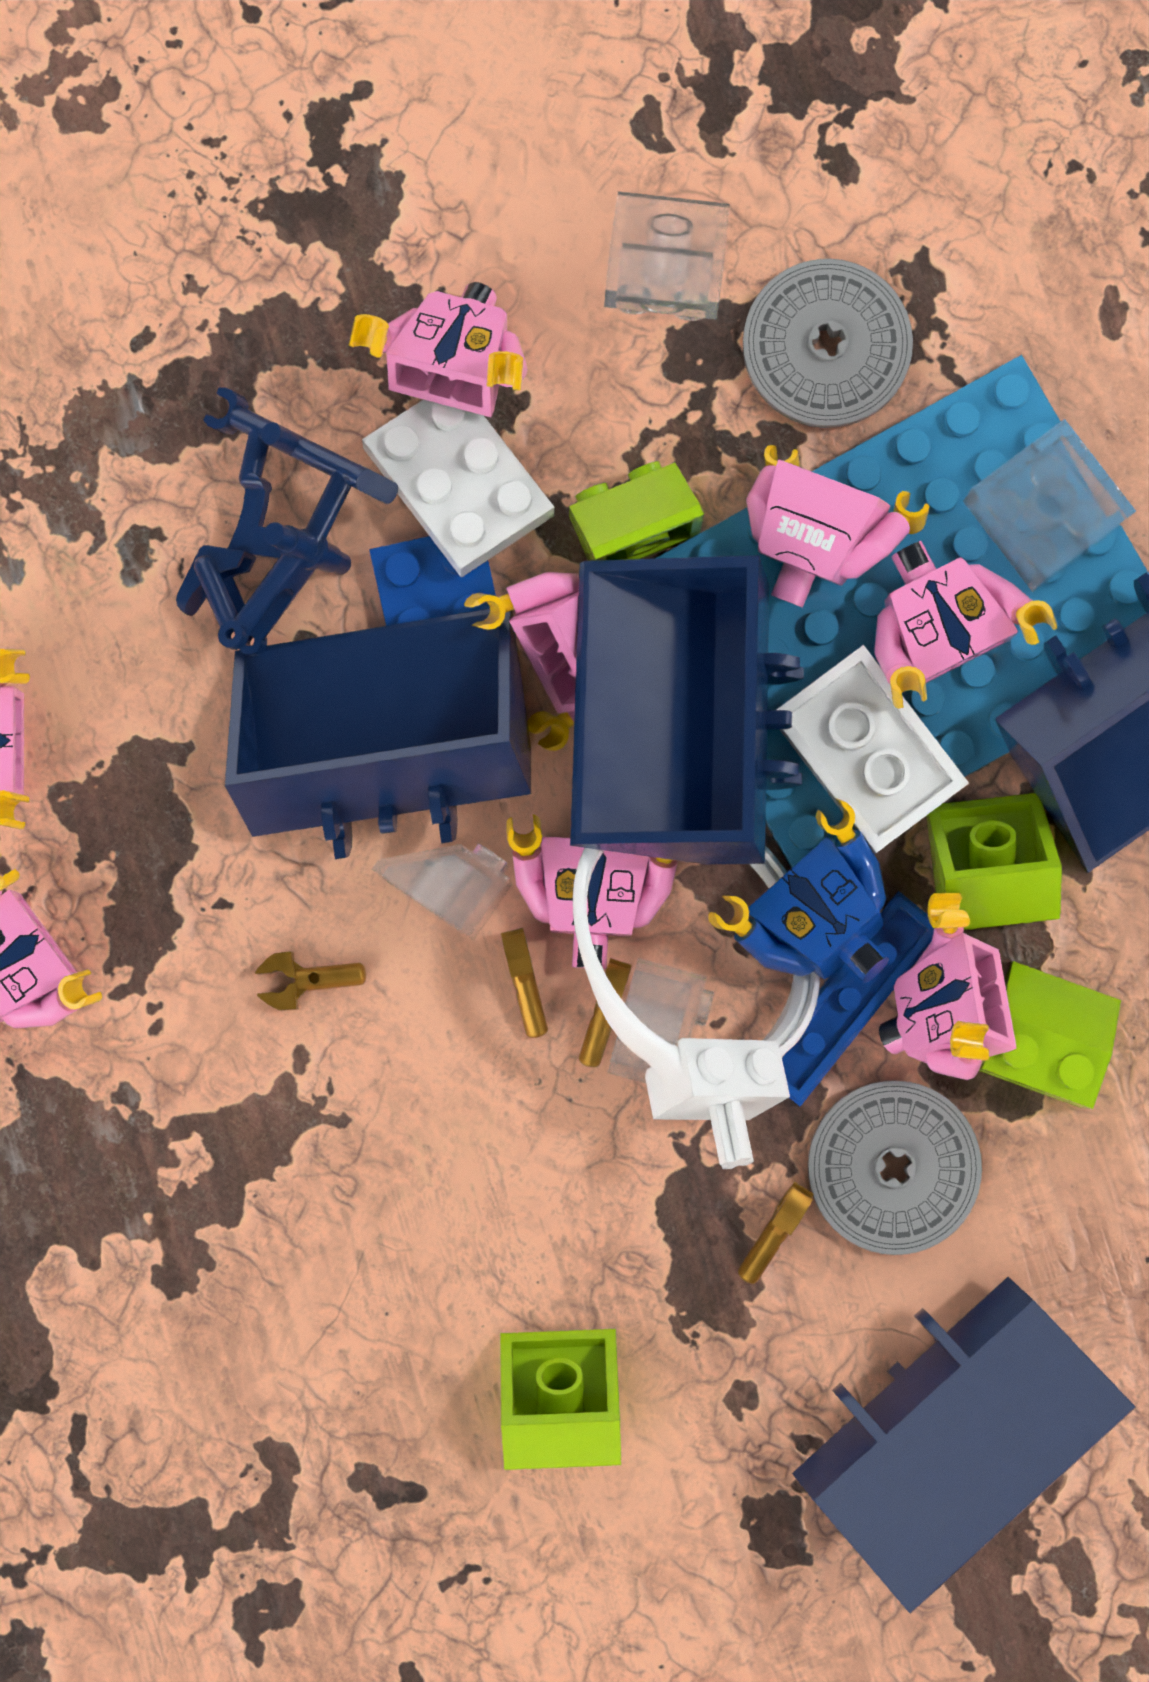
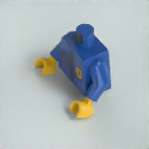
M835 798L838 805L843 809V818L839 824L834 826L828 825L826 817L820 810H817L815 817L817 824L822 829L837 836L835 845L826 837L749 907L743 899L737 896L723 895L722 897L725 901L731 903L734 908V917L730 922L725 923L714 912H709L708 918L711 925L715 928L734 931V939L767 969L801 977L814 972L820 978L826 979L845 963L862 982L866 983L876 977L889 961V958L871 941L884 926L880 910L886 901L880 863L859 829H852L855 823L853 808L845 801Z

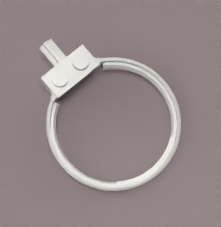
M766 846L765 864H750L768 888L773 886L787 873L783 865ZM584 848L578 863L573 887V918L578 947L590 985L608 1024L618 1038L632 1052L652 1066L647 1069L645 1079L653 1119L711 1120L719 1164L722 1165V1169H733L738 1165L753 1163L754 1160L745 1120L756 1117L790 1097L782 1057L798 1042L812 1019L818 999L820 977L814 972L802 977L793 976L792 987L786 1005L779 1019L763 1040L681 1038L677 1041L678 1047L668 1043L643 1024L626 1006L608 980L598 960L589 931L587 894L592 872L604 850Z

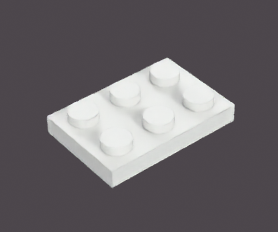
M423 399L362 439L365 452L385 478L397 483V494L460 577L465 576L554 517L555 507L484 415Z
M862 645L777 710L792 712V728L779 730L842 813L843 809L838 805L835 798L845 801L853 808L855 813L853 827L861 831L871 850L876 854L968 785L969 782L904 697V708H895L892 702L891 685L888 683L879 664L866 647Z

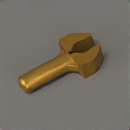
M519 928L501 933V938L513 985L517 991L516 997L525 1033L530 1038H539L548 1032V1026L524 929Z
M293 952L274 953L255 971L257 975L280 971L287 977L295 978V982L289 984L280 993L268 992L257 994L266 1004L280 1011L299 1009L298 999L306 991L363 985L366 981V969L360 962L303 968L294 961Z
M610 958L605 974L616 993L622 998L632 965ZM597 1000L594 1007V1015L589 1022L578 1057L583 1065L592 1068L600 1065L612 1029L601 1011Z
M795 1181L776 1206L771 1220L739 1267L738 1274L741 1279L750 1284L758 1282L778 1252L781 1243L784 1242L788 1235H792L813 1200L811 1198L814 1193Z

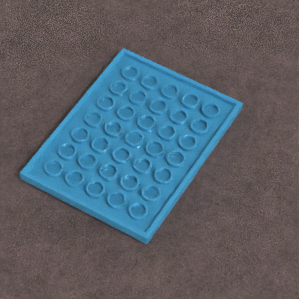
M1022 355L811 471L881 498L891 505L888 513L893 512L896 497L902 491L911 493L909 504L905 509L909 512L920 511L924 504H929V512L924 529L915 534H908L887 557L860 577L847 579L840 586L815 576L803 608L772 596L771 593L783 563L758 552V543L752 537L747 508L655 558L759 555L769 582L768 653H781L800 657V667H804V679L781 685H768L767 710H777L862 645L866 647L878 663L874 655L877 616L885 608L884 601L887 596L906 585L891 556L918 541H922L936 569L961 557L968 565L980 564L1013 583L1033 601L1039 600L1049 604L1054 613L1057 629L1053 630L1049 624L1043 622L1035 624L1033 628L1039 639V643L1036 645L1028 644L1023 637L1020 625L1014 624L1018 633L1010 641L926 683V701L922 702L921 695L916 691L907 690L902 692V696L964 777L1009 753L995 718L1057 676L1044 650V642L1057 635L1066 650L1067 656L1074 652L1080 660L1107 641L1102 626L1116 618L1125 628L1146 614L1136 595L1134 580L1146 572L1149 575ZM779 729L767 730V760L799 764V773H802V785L780 790H766V825L792 868L826 837L835 845L837 836L826 832L817 824L815 818L817 810L824 814L828 825L833 826L842 821L843 813Z

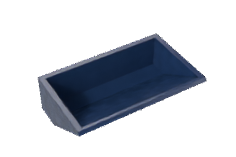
M759 555L598 560L580 563L570 846L706 865L765 864L766 790H780L802 785V773H799V764L767 760V730L792 728L791 711L767 710L768 685H781L804 679V667H800V657L789 654L768 653L769 582Z
M1147 572L1134 580L1136 595L1146 614L1125 628L1116 618L1102 626L1107 641L1080 660L1074 652L1067 656L1066 650L1057 635L1044 642V650L1057 676L995 718L1012 758L1087 873L1149 831V575Z
M490 609L267 645L265 651L256 657L248 656L240 650H236L234 655L225 787L252 837L323 826L325 841L333 840L334 857L336 860L350 856L353 821L378 818L380 833L386 834L397 832V817L399 814L430 810L432 825L439 824L442 844L456 840L458 826L457 805L531 794V744L516 634L509 622L513 617L512 610L505 613V618L500 626L490 630L472 626L476 622L484 621L489 616Z
M1009 1277L1003 1280L947 1332L926 1310L922 1308L914 1317L934 1337L936 1342L906 1370L898 1361L888 1369L887 1372L894 1378V1381L864 1408L840 1382L832 1391L854 1417L792 1473L817 1506L910 1614L1136 1408L1050 1316Z

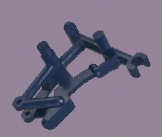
M219 387L216 394L228 400V413L220 419L206 414L203 420L207 426L223 434H234L239 430L248 435L239 473V483L245 488L244 502L236 530L228 548L209 545L200 547L177 593L176 602L183 613L193 616L207 598L220 627L218 631L219 642L226 648L232 650L239 649L248 656L256 657L265 651L268 641L267 635L316 569L327 573L333 572L338 575H343L349 571L351 567L350 557L346 553L341 552L337 546L328 543L326 538L351 487L385 504H390L397 496L398 485L382 475L248 410L249 405L244 396L226 387ZM269 446L331 476L307 527L300 530L290 525L284 526L277 522L263 527L268 508L269 494L272 491L271 483L262 477ZM256 556L278 559L245 604L233 577L249 573L256 561ZM254 638V643L251 646L250 642Z

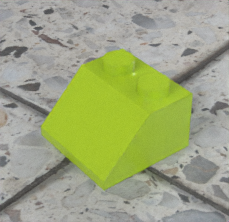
M659 461L645 464L631 471L628 474L630 481L611 489L608 488L607 483L597 484L581 491L575 496L577 503L569 506V517L588 561L644 559L700 534L704 513L675 462L665 467H661Z
M1036 793L942 803L926 815L935 893H961L962 900L959 910L966 911L970 918V924L964 927V930L1060 919L1062 865L1043 804Z
M1011 961L1004 981L1017 1048L1010 1052L990 1056L988 1060L982 1062L979 1071L1079 1108L1093 1109L1113 1053L1121 1000Z
M616 1329L500 1333L501 1432L504 1470L621 1465Z

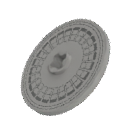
M839 259L806 261L794 265L775 276L755 298L749 310L743 333L744 362L757 392L781 415L800 424L819 428H837L855 424L869 418L882 409L894 397L902 385L910 366L913 349V335L909 316L893 288L873 271L856 263ZM826 330L830 338L838 336L841 338L842 341L837 345L835 356H829L825 349L815 350L813 347L818 342L820 331Z
M907 1081L871 1083L853 1090L842 1097L828 1110L820 1121L811 1141L808 1155L810 1189L814 1193L813 1198L825 1220L834 1230L851 1243L881 1254L904 1255L916 1253L931 1248L948 1238L961 1226L971 1212L981 1184L982 1160L976 1135L966 1117L949 1099L926 1086ZM890 1152L891 1155L897 1158L904 1154L907 1156L909 1163L903 1168L907 1175L904 1181L899 1182L893 1177L884 1180L881 1177L880 1172L886 1167L882 1157L886 1153Z

